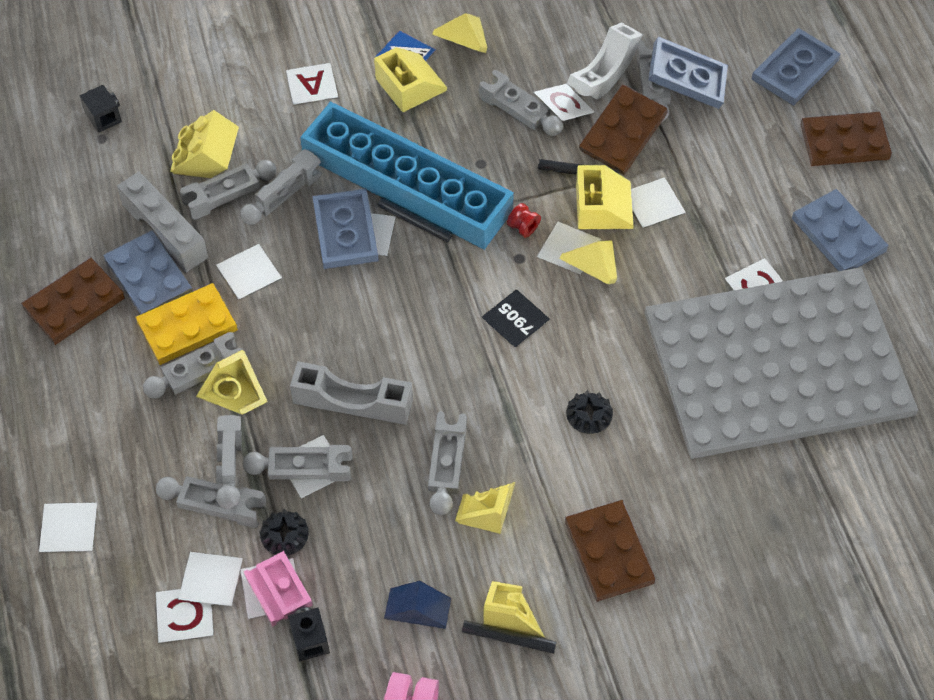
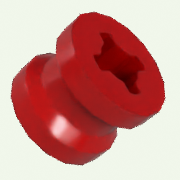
M520 203L508 216L507 225L512 229H518L519 234L527 238L539 226L541 216L536 212H530L527 205Z

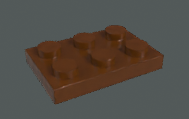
M622 84L579 145V149L581 152L610 168L619 169V173L625 175L667 115L668 110L665 106Z
M880 112L807 117L801 120L800 125L811 166L890 160L892 152Z
M91 257L21 304L27 314L56 345L124 300L125 296L123 291Z
M623 500L565 517V524L596 602L655 584L654 574Z

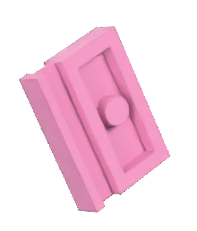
M284 551L257 564L256 568L244 571V576L272 627L277 625L276 623L280 620L288 619V615L294 614L298 609L313 606L310 596Z

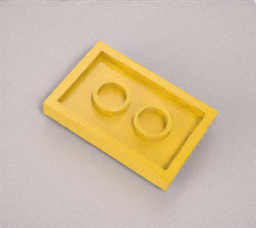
M213 283L135 317L159 365L209 344L226 333L238 331L236 322Z

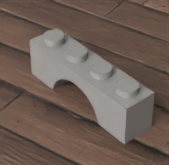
M140 171L117 185L122 205L137 221L143 219L154 229L164 243L169 255L186 273L208 258L204 238Z
M297 361L290 384L293 404L407 425L413 402L412 382L383 377L374 384H355L338 378L326 366Z

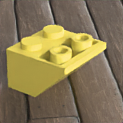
M396 47L374 58L376 80L402 112L447 91L446 85L419 53Z
M215 110L205 116H200L189 126H184L178 134L179 142L177 149L172 155L173 163L170 172L178 175L213 178L227 170L239 127Z
M578 165L576 179L578 229H633L630 181L605 165Z

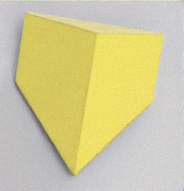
M465 13L433 31L432 35L486 53L487 51L480 17Z
M612 240L598 241L562 253L559 258L606 284H614L617 280Z
M244 350L217 362L196 396L241 415L268 402Z
M516 482L494 489L490 488V490L482 493L477 491L473 496L463 494L455 521L459 524L501 534Z
M492 581L484 604V625L545 638L522 594L523 586Z

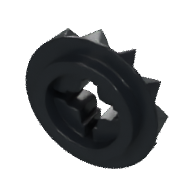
M587 390L580 395L576 393L574 398L568 401L566 416L570 425L577 431L585 434H595L605 430L610 425L613 418V408L610 405L609 399L602 397L600 392L595 394ZM587 404H590L592 409L595 410L592 420H590L588 413L585 412Z
M285 509L279 513L272 512L266 521L263 520L261 531H259L262 545L274 555L283 551L286 556L297 553L304 547L309 536L306 520L299 516L297 511L293 513ZM284 523H286L288 530L292 531L287 532L285 542L282 541L280 533L276 532L281 531Z

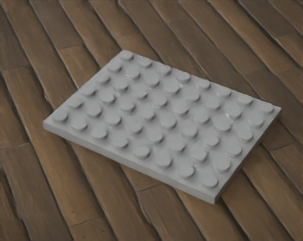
M862 267L645 307L644 313L690 459L916 416L918 412L917 405Z

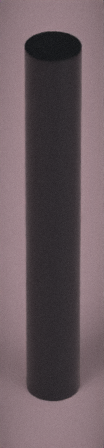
M539 159L538 170L577 175V167L582 164ZM612 169L619 174V169Z
M384 197L378 203L379 208L445 242H449L452 237V232Z
M467 620L464 621L462 628L463 633L552 654L555 653L557 641Z

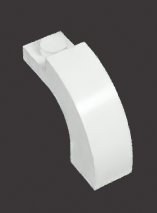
M624 23L611 26L595 59L586 68L570 74L567 84L575 88L578 94L592 96L598 100L623 75L639 46L643 34Z

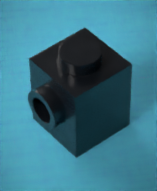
M104 85L79 95L84 112L98 133L122 122L118 109L120 103L114 92L109 93Z
M309 607L301 608L295 611L294 614L288 615L299 662L330 653L319 607L313 609Z

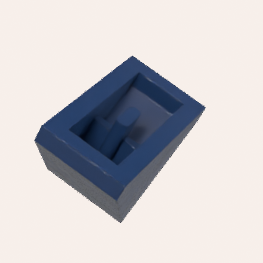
M422 581L390 588L384 619L446 629L451 597Z

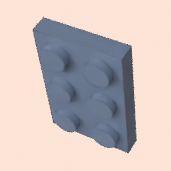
M798 28L753 72L752 80L794 106L839 61L841 53Z
M658 36L653 44L648 80L719 109L724 103L728 65Z
M367 189L312 196L324 269L379 261Z
M837 189L793 212L792 220L838 271L858 268L885 253L889 246Z
M153 230L103 255L105 262L140 315L193 292L192 287Z

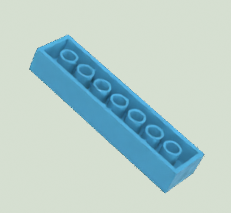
M331 101L300 137L302 150H309L321 161L319 166L380 197L386 198L484 250L513 210L514 192Z

